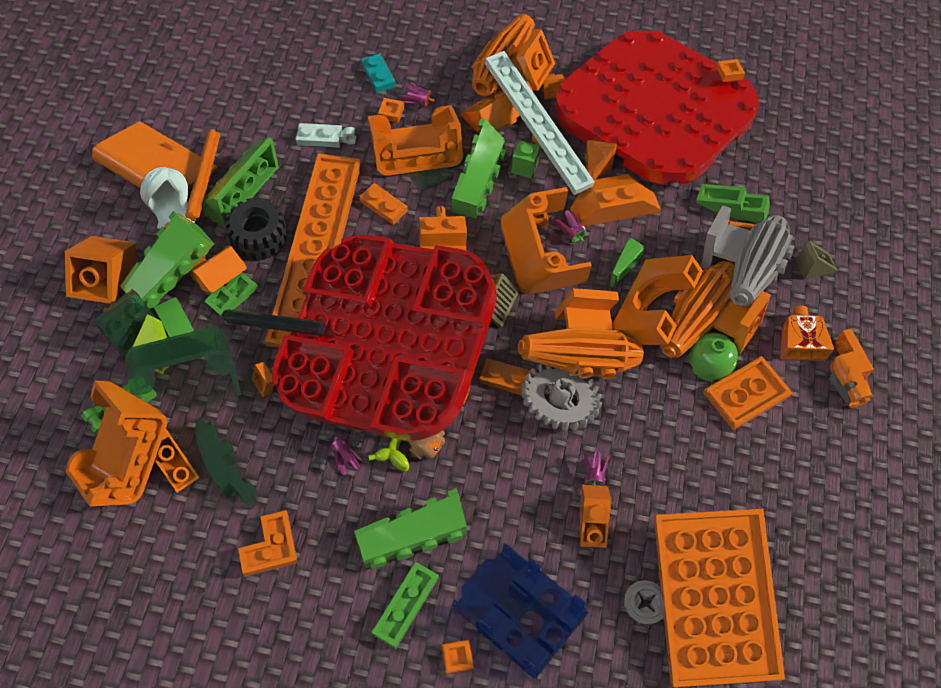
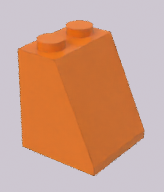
M90 236L66 250V297L113 304L122 290L121 284L136 264V243Z

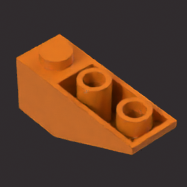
M166 429L155 462L178 493L199 479V476Z

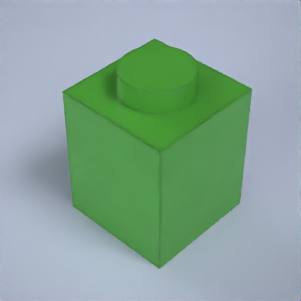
M520 140L513 155L511 173L532 179L539 162L540 146Z

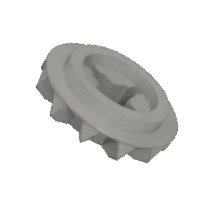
M642 580L635 582L628 588L625 594L624 607L629 617L636 620L638 624L652 625L661 621L664 614L661 587L658 584ZM639 597L643 599L654 597L650 603L652 609L649 610L647 607L638 609L641 603Z

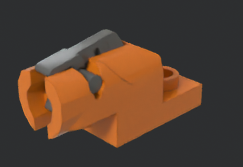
M852 329L843 330L835 341L836 349L841 355L835 357L830 364L832 375L829 377V380L838 390L849 408H854L869 402L870 398L873 397L867 377L874 368Z

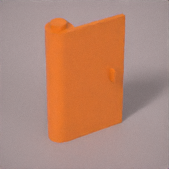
M140 121L96 144L92 149V158L95 162L140 189L146 174L159 167L178 170L185 177L189 189L194 184L201 156ZM215 164L212 166L211 174L218 171V166Z

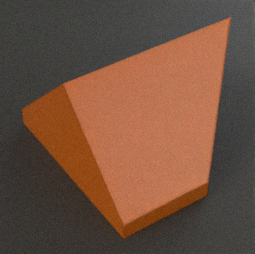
M587 140L585 168L593 180L602 179L611 172L617 144Z

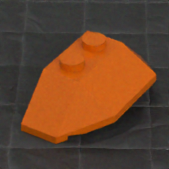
M629 174L594 180L593 187L578 194L570 207V212L576 220L573 213L575 211L579 223L583 226H590L660 213L661 208L653 191Z

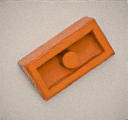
M228 246L194 269L193 273L201 289L208 293H213L246 270L247 267L234 249Z

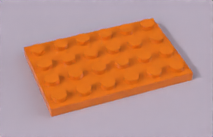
M748 509L654 515L671 687L785 680L764 510Z

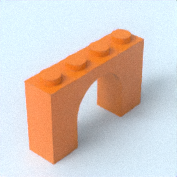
M687 255L646 259L612 324L613 330L626 334L642 345H668L677 327L676 323L666 310H646L651 302L663 293L672 290L695 289L703 270L694 257Z

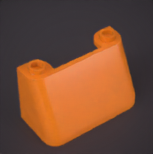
M452 105L436 108L432 113V124L391 129L388 118L383 115L368 116L376 166L383 175L453 167L458 165L463 158L461 124Z
M95 381L91 391V399L97 406L106 407L93 448L75 452L70 457L65 472L89 506L132 504L144 492L167 427V418L159 409L109 381Z

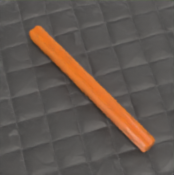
M214 129L207 133L185 216L190 218L191 221H196V218L200 217L220 139V133Z

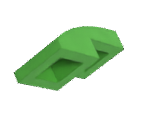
M242 272L230 280L225 287L222 286L213 292L205 302L218 314L224 316L225 310L235 309L253 294L259 286Z
M176 297L154 307L174 346L196 336Z

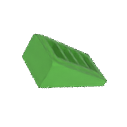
M632 238L627 240L612 272L610 286L613 288L641 260L644 246Z

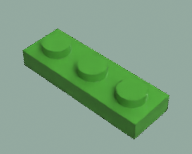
M415 562L372 631V635L396 649L439 579V575Z

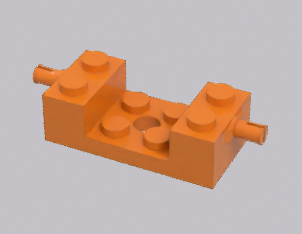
M440 206L436 208L437 217H419V247L434 249L435 245L467 251L465 216L446 217L445 207L441 206L440 211Z

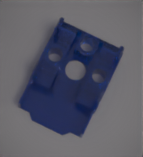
M504 543L502 552L498 557L485 560L462 586V598L459 601H453V608L525 673L537 679L589 615L585 608L587 603L576 594L572 597L541 571L543 567L533 558L528 562ZM544 594H551L555 597L556 602L547 604L543 601L542 596ZM535 611L542 617L543 627L538 633L527 634L520 628L519 618L524 612ZM554 632L559 635L561 641L556 644L550 643L546 635ZM511 635H516L521 639L522 643L514 647L509 645L506 639Z

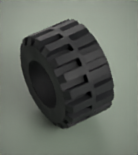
M249 198L244 203L240 201L237 203V207L233 206L230 209L231 213L227 214V221H225L226 230L234 251L238 252L241 257L247 256L249 260H253V258L262 260V257H267L268 259L272 257V253L277 254L280 252L279 247L283 248L285 245L284 241L287 240V230L282 211L278 209V205L275 203L271 204V201L268 199L262 201L261 198H256V200ZM265 226V228H263L260 231L249 232V230L253 227Z

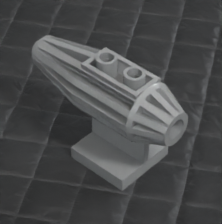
M722 206L707 233L701 268L707 269L711 267L717 257L735 262L730 298L739 306H749L772 281H776L779 273L784 274L788 263L786 258L791 259L795 247L791 245L793 235H790L788 222L778 215L762 220L755 224L751 230L730 225L728 222L731 208Z

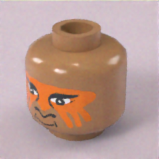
M442 430L438 434L426 439L408 441L412 446L409 451L420 460L423 456L433 459L445 444V438L443 437L445 432Z

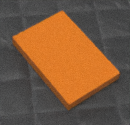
M762 356L705 388L703 392L733 431L791 397L793 394Z

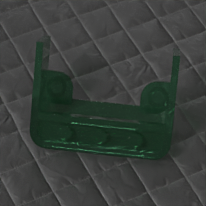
M213 326L130 348L126 354L127 379L130 393L143 400L142 395L152 391L155 386L153 370L204 357L206 365L211 372L216 374L230 372L237 397L243 396L226 333L221 328Z

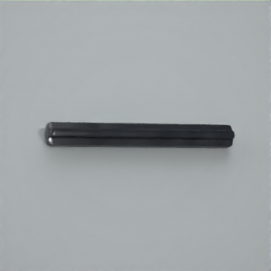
M232 309L225 310V315L223 316V320L230 324L316 336L324 335L326 325L322 321Z

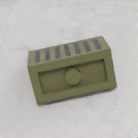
M503 273L491 275L497 294L491 321L499 328L503 327L519 292V289Z

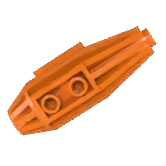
M526 14L518 15L499 31L492 40H489L471 66L473 69L472 87L477 94L489 96L502 89L485 65L487 57L505 51L520 75H525L532 90H539L555 65V61L542 29H534L535 24L530 16Z
M722 261L703 270L695 289H685L683 292L679 291L673 302L676 306L671 316L677 327L669 344L660 345L662 352L668 357L678 358L703 335L710 332L712 328H715L735 338L734 344L738 355H740L761 325L771 295L762 291L751 305L739 306L730 298L735 266L729 262Z
M573 288L555 310L556 320H566L567 328L524 335L522 340H519L518 353L524 360L569 372V375L579 376L580 378H590L593 376L602 377V379H612L617 374L641 364L643 346L640 342L626 334L613 330L610 310L619 301L618 292Z

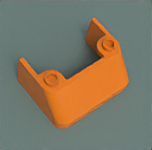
M567 187L532 193L507 211L501 218L500 227L518 289L524 294H534L587 283L592 267L591 262L568 266L562 254L558 252L544 253L534 219L535 215L564 210L568 193Z

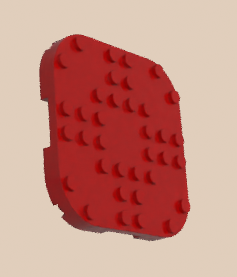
M627 31L615 38L560 84L557 91L555 108L557 120L563 128L587 143V140L617 144L615 154L624 159L623 166L640 177L662 185L679 181V184L682 185L699 178L714 163L716 156L734 139L738 140L751 127L759 107V98L749 80L743 78V80L723 82L716 69V62L664 35L662 32Z
M354 235L341 239V244L333 249L328 247L316 259L302 290L306 297L297 318L322 321L326 325L325 333L322 336L291 332L290 335L285 334L273 364V385L278 391L279 398L298 415L308 419L406 441L422 440L434 436L453 422L465 401L496 305L497 294L493 278L479 257L463 249L435 245L434 249L395 244L391 238L372 235Z

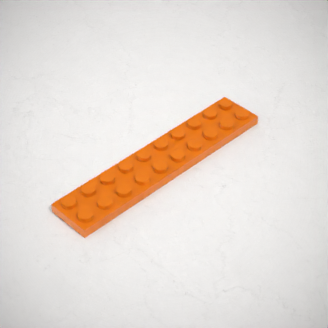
M317 154L272 315L298 317L306 297L302 290L313 264L328 247L333 249L341 244L361 167V159ZM268 329L265 339L266 346L279 348L284 335H290L291 332Z

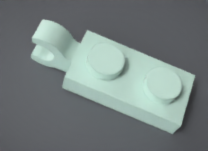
M299 123L296 142L300 146L340 148V143L355 144V128L346 127L342 130L341 125Z

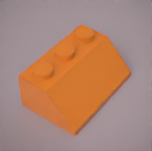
M525 81L529 88L532 90L529 81ZM502 89L460 113L461 117L477 133H479L481 118L486 119L499 133L501 127L512 125L517 121L516 118L520 116Z

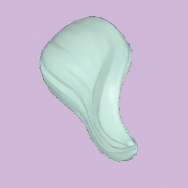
M159 167L149 171L141 184L140 196L143 202L157 216V228L160 229L165 227L167 222L170 223L169 216L172 211L186 218L188 184L182 173L176 169Z

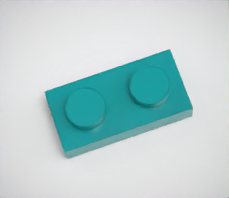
M380 53L361 59L362 67L376 93L396 87L395 80Z

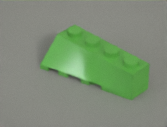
M483 118L479 122V135L474 136L471 155H467L464 173L460 174L451 201V212L477 219L480 211H484L487 202L486 195L491 194L494 185L492 181L494 178H498L501 168L499 164L505 161L507 149H504L505 139Z
M172 211L169 219L171 221L167 227H161L157 235L159 238L155 244L148 246L144 251V260L135 264L121 284V288L135 305L149 311L159 303L160 299L168 291L175 287L176 283L185 274L191 271L192 267L214 245L213 241L200 226L175 211Z
M457 488L448 491L449 497L437 501L436 497L425 501L426 504L419 510L408 508L401 511L393 521L390 518H384L354 531L365 569L370 567L371 569H378L385 566L387 561L396 558L397 560H404L411 557L414 552L423 550V552L431 551L437 548L440 543L446 541L454 543L461 540L466 535L467 525Z

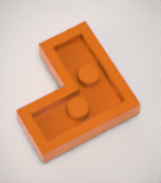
M287 510L260 516L265 542L238 548L244 577L298 563Z

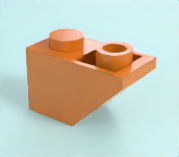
M582 485L580 546L607 548L611 496L608 486Z

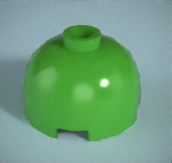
M707 333L690 348L688 360L695 375L703 380L714 382V380H721L734 372L738 361V351L733 341L726 335Z

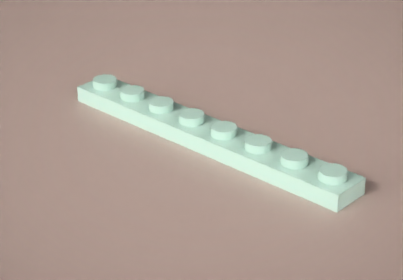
M505 51L487 57L485 65L572 193L576 195L593 187L594 180Z

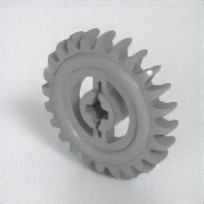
M542 364L538 365L536 371L535 368L531 369L530 373L525 376L521 386L523 390L521 396L525 399L524 405L529 407L528 411L531 414L536 413L535 418L537 420L543 419L544 425L547 426L551 423L554 429H557L558 426H561L562 430L567 431L568 427L571 430H577L578 426L585 428L587 424L592 423L594 418L598 416L602 404L600 402L601 394L596 395L598 386L590 388L593 384V379L585 382V378L569 375V372L564 370L552 369L550 366H545V369H542ZM545 389H547L550 393V396L548 398L549 403L547 402L544 396ZM574 395H575L576 398H577V406H576V407H575V405L571 402V400H572V398H573Z

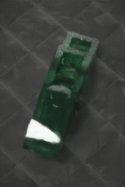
M198 417L196 419L197 443L208 472L225 498L235 492L251 510L258 504L255 497L257 490L248 480L244 483L239 477L241 472L234 465L235 459L231 453L234 451V448L225 438L222 441L218 438L217 434L219 432L210 421L205 423L201 417Z

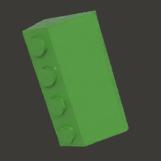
M267 137L254 142L249 149L244 151L242 157L230 167L224 177L217 181L214 188L205 195L202 205L205 217L226 227V216L228 213H231L230 209L233 206L237 207V203L240 201L244 203L247 201L246 199H252L279 168L272 138Z

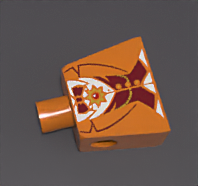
M806 306L795 307L793 309L794 315L788 316L782 327L781 359L826 361L833 352L834 347L824 319L821 316H810Z

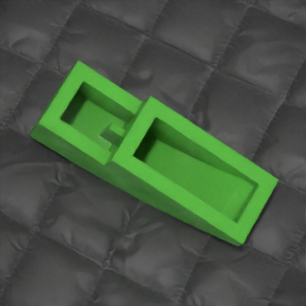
M702 184L696 200L698 204L719 213L722 206L731 208L730 217L759 223L766 219L770 208L769 195L747 194L746 187Z

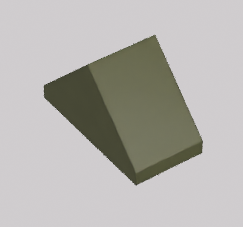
M811 241L805 243L796 259L804 280L833 274L838 271L829 252Z

